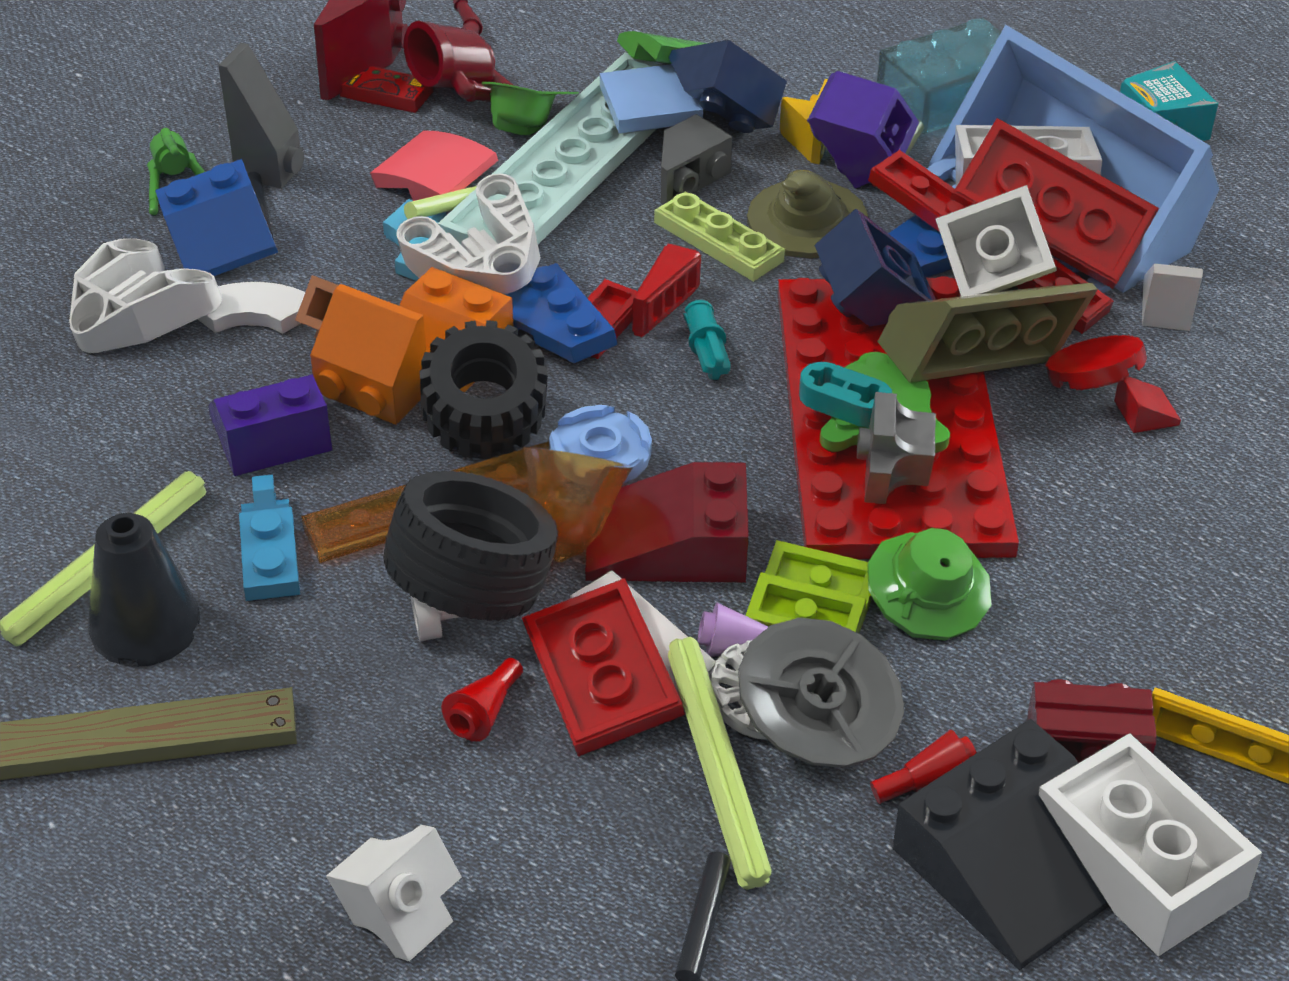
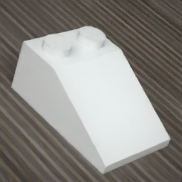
M1130 733L1040 786L1039 796L1114 914L1158 957L1248 898L1262 852Z

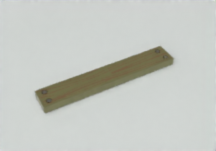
M290 687L0 722V780L297 744L293 689Z

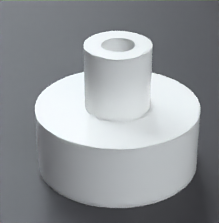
M411 596L414 620L420 642L441 638V621L459 617L439 611Z

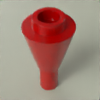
M507 658L491 675H487L447 695L442 701L441 710L448 728L455 735L470 741H481L487 738L507 695V690L523 674L521 663L514 658Z
M950 729L904 764L903 769L871 781L870 786L877 802L881 804L912 790L918 792L977 752L967 736L959 738Z

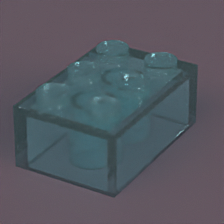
M982 17L881 49L879 53L877 83L898 90L915 117L924 124L922 134L950 126L1001 32Z

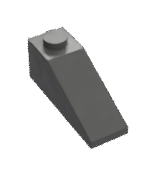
M240 42L218 65L233 162L242 159L247 173H259L263 185L282 189L303 166L304 152L300 148L298 128L249 44Z

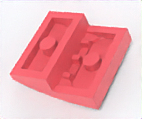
M423 130L371 171L370 174L376 188H408L412 200L416 201L465 189L499 160L496 152L473 140L451 133Z

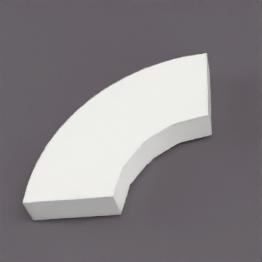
M241 282L218 286L222 297L220 306L215 311L198 319L214 333L236 326L248 325L269 327L283 334L301 324L295 321L305 292L290 286L268 282Z

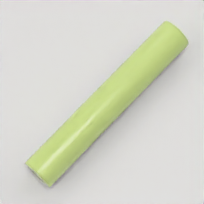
M476 186L407 202L404 206V214L407 219L452 211L476 189Z

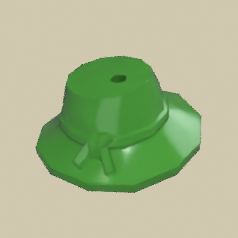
M930 528L919 533L909 532L882 541L867 564L868 591L887 620L912 637L946 641L970 632L976 628L992 606L989 574L964 540L949 530ZM940 562L944 563L947 567H943Z

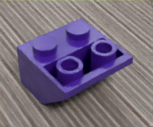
M840 71L830 75L807 119L815 138L824 144L834 158L839 172L846 175L855 189L870 183L868 178L873 167L898 150L906 153L919 124L918 119L896 88Z

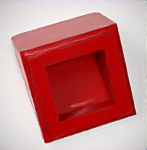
M1129 376L1118 382L1114 402L1133 433L1180 425L1181 419L1160 387Z

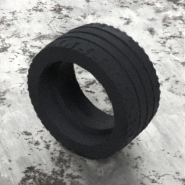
M442 470L426 472L410 479L397 501L386 536L383 562L388 575L391 576V579L403 591L430 607L468 619L487 621L509 620V618L513 619L523 615V613H527L536 602L554 557L558 530L555 520L552 519L551 514L540 503H537L535 499L510 485L482 475L461 471Z

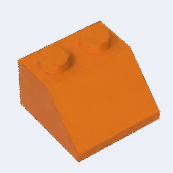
M431 267L404 292L399 305L423 315L426 352H430V344L436 337L445 340V330L453 326L458 330L465 329V322L476 321L477 326H486V320L497 321V327L505 329L507 325L513 326L512 297ZM475 382L465 385L460 390L465 393Z
M339 284L333 292L310 354L313 376L321 394L328 399L336 400L363 411L370 416H375L397 425L421 400L420 370H422L421 361L426 352L423 315L349 286Z

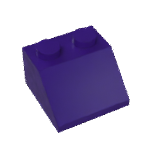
M313 374L216 398L208 405L209 415L234 476L333 451L327 405Z

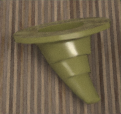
M795 170L789 173L784 181L763 189L751 201L747 213V223L750 229L764 234L767 239L785 249V256L812 259L819 258L814 245L854 209H858L867 217L868 213L862 200L849 189L826 181L823 177L809 170Z

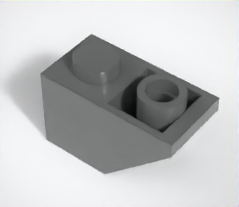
M697 114L664 130L661 162V204L664 205L676 195L685 191L694 193L730 174L732 136Z

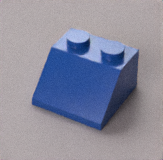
M242 159L232 163L217 165L210 171L187 179L175 180L168 186L155 190L164 219L184 269L202 270L216 276L278 253Z

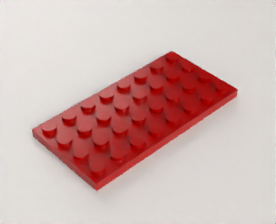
M945 276L926 278L936 300L961 297L955 278ZM778 279V303L804 547L853 559H871L882 541L909 532L919 533L930 528L949 530L961 537L976 558H1015L1017 556L1019 540L984 371L926 380L931 392V411L936 413V419L950 432L948 447L941 452L935 453L928 486H899L889 493L886 504L864 502L866 460L857 459V445L839 452H831L821 446V429L832 416L813 410L802 403L799 397L800 375L807 365L815 362H828L845 367L858 361L860 356L865 353L880 352L887 354L877 342L887 324L868 326L854 315L850 318L843 315L833 304L831 295L834 292L831 285L825 279Z

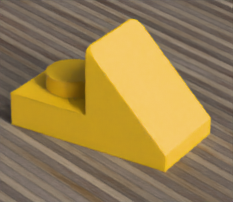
M828 79L824 80L818 95L812 94L810 101L783 97L781 100L780 133L808 161L814 164H820L826 147L815 138L807 119Z

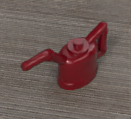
M453 0L454 9L458 11L464 22L462 28L438 25L420 20L412 22L408 26L404 36V54L408 68L420 84L431 88L455 89L457 94L468 102L476 100L491 102V89L482 86V82L513 85L494 69L496 62L494 51L480 36L483 31V24L468 5V0Z

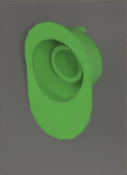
M482 82V86L491 89V113L494 127L497 130L517 135H531L539 131L546 124L557 94H579V92L536 91L509 84Z

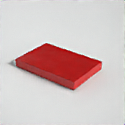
M625 578L522 617L526 632L577 756L584 755L685 715L681 699Z

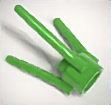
M168 128L161 129L160 133L155 135L150 142V151L153 159L148 162L147 167L150 173L149 213L153 216L158 213L159 201L155 190L159 189L160 174L162 172L176 175L184 171L186 167L190 168L195 175L205 172L197 162L195 155L188 152L183 138Z

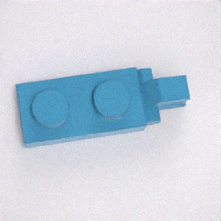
M273 474L252 477L254 503L241 504L242 513H239L246 601L300 595L295 526L289 499L276 500Z

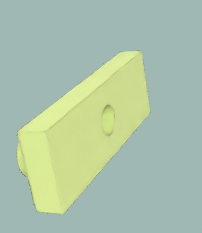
M685 191L678 194L672 200L654 210V223L753 282L784 262L785 249L767 239L764 234L753 231L734 220L729 214L721 212L703 202L692 193Z

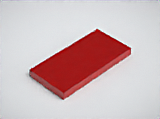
M996 118L950 198L965 207H969L1027 185L1051 255L1113 289L1159 208Z

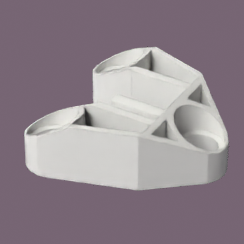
M506 174L489 175L479 181L476 186V196L481 216L495 237V240L484 229L478 231L473 227L467 231L468 238L461 241L460 244L450 233H446L436 221L424 216L407 219L398 227L396 236L406 266L418 278L431 267H434L499 293L508 294L521 289L532 280L541 259L534 225L514 178ZM496 194L507 196L501 200H488L490 196ZM413 238H429L427 241L420 244L409 243V241H411Z
M128 238L103 243L74 274L69 323L78 347L87 353H98L146 343L215 311L222 302L215 277L211 273L197 269L164 271L165 266L157 245L146 240Z

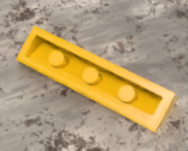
M1156 687L1154 688L1152 700L1156 736L1289 784V735Z

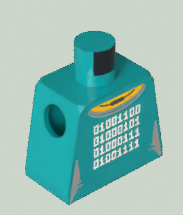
M1176 61L1131 76L1121 83L1120 92L1198 139L1202 141L1211 139L1218 102Z

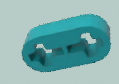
M828 362L809 364L802 370L800 375L799 397L805 406L869 428L875 392L892 393V389L881 380Z

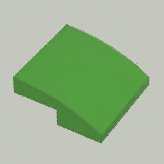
M636 31L619 33L617 42L633 59L672 64L669 59L671 50L707 44Z

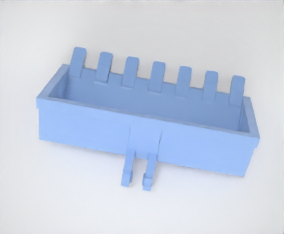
M1005 25L929 162L930 166L927 169L943 181L950 178L956 182V125H993L996 118L1011 126L1090 127L1102 158L1101 176L1159 208L1115 288L1124 293L1143 280L1144 275L1154 263L1169 265L1191 253L1219 191L1211 163L1213 154L1210 145ZM1062 260L1058 261L1075 274L1079 272L1078 269L1070 266ZM1092 277L1087 280L1088 283H1093L1102 293L1111 289Z

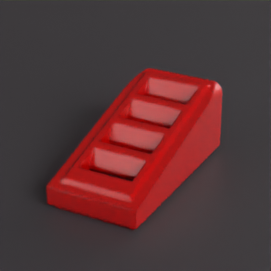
M669 243L663 248L633 297L632 331L635 336L644 337L697 290L700 285V252Z

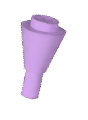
M716 603L712 613L704 611L698 631V643L706 646V653L710 657L720 656L729 646L737 643L739 645L744 644L747 640L755 639L768 626L722 604Z

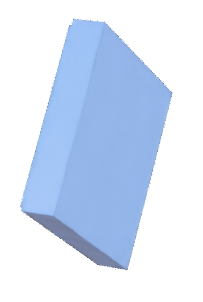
M672 64L600 73V88L618 133L672 127L695 114L703 118V108L699 105L700 101L684 91Z

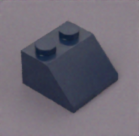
M730 40L671 50L669 59L684 91L700 101L699 105L703 109L719 114L729 121L731 128L739 132L752 133L756 129L773 127L787 80Z
M854 209L814 245L822 263L819 266V271L831 285L834 292L831 295V300L836 308L848 318L854 315L868 326L885 325L888 323L890 314L898 304L936 300L915 254L858 209Z

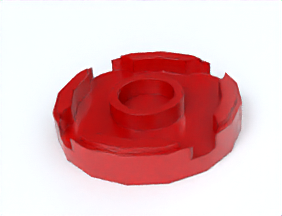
M1110 335L1078 342L1059 350L1049 357L1046 369L1049 381L1053 386L1061 388L1063 382H1068L1070 389L1086 390L1100 388L1124 380L1125 377L1129 376L1128 368L1135 366V369L1140 371L1145 366L1147 356L1144 343L1140 338L1129 335Z

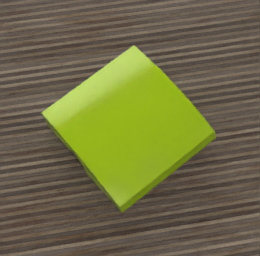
M776 540L765 573L760 572L745 616L768 627L796 618L827 620L859 633L872 600V596L868 591V562Z

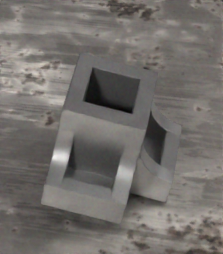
M875 392L869 429L860 428L858 434L857 459L866 460L864 502L886 504L889 493L899 486H928L935 457L936 413L909 410L898 402L897 394Z

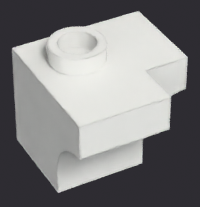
M420 825L408 834L391 840L370 838L326 875L353 925L372 931L388 946L396 958L406 961L413 959L453 922L440 896L462 878L436 828Z

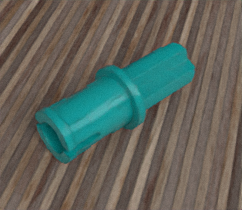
M695 300L685 307L686 313H683L690 331L688 344L691 351L698 355L702 371L708 373L709 379L719 380L722 374H728L731 369L724 346L726 344V333L717 324L711 303L705 300Z

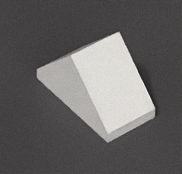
M1154 263L1143 279L1142 326L1190 331L1203 269Z

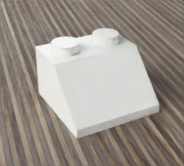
M1027 185L936 218L961 297L996 293L1057 271Z

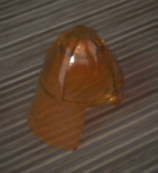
M523 447L528 474V495L541 504L551 514L552 519L555 520L558 537L554 560L557 562L567 561L581 554L601 533L608 514L612 512V507L618 493L633 467L620 462L583 454Z

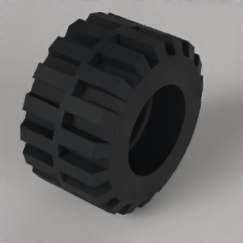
M486 320V326H477L476 321L465 322V329L458 330L453 326L445 330V340L436 337L430 344V352H425L421 361V414L423 421H427V430L432 437L441 436V445L450 451L456 446L459 448V455L470 458L472 452L481 453V459H492V452L500 451L502 457L512 454L513 445L516 444L523 448L530 442V433H538L541 428L542 418L545 417L548 373L547 366H544V356L541 350H534V341L527 334L518 337L517 328L511 325H507L505 329L498 328L497 321ZM489 381L501 385L507 391L492 398H476L465 394L460 389L473 382Z

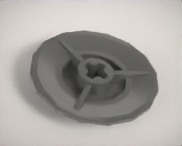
M796 618L770 625L749 643L738 669L740 701L755 729L779 751L815 766L850 767L873 760L896 738L904 715L902 689L899 679L884 654L861 634L827 620Z

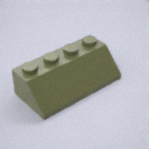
M1083 283L898 304L890 314L888 323L877 342L909 383L1047 362L1049 357L1061 350L1098 289L1093 283Z

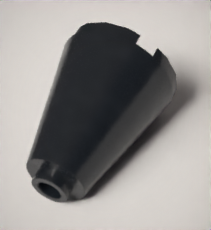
M117 514L105 520L98 527L95 535L88 616L90 638L95 650L113 663L120 664L119 658L137 660L138 666H152L170 660L189 647L194 639L193 631L197 623H200L198 603L152 523L146 517L139 514Z

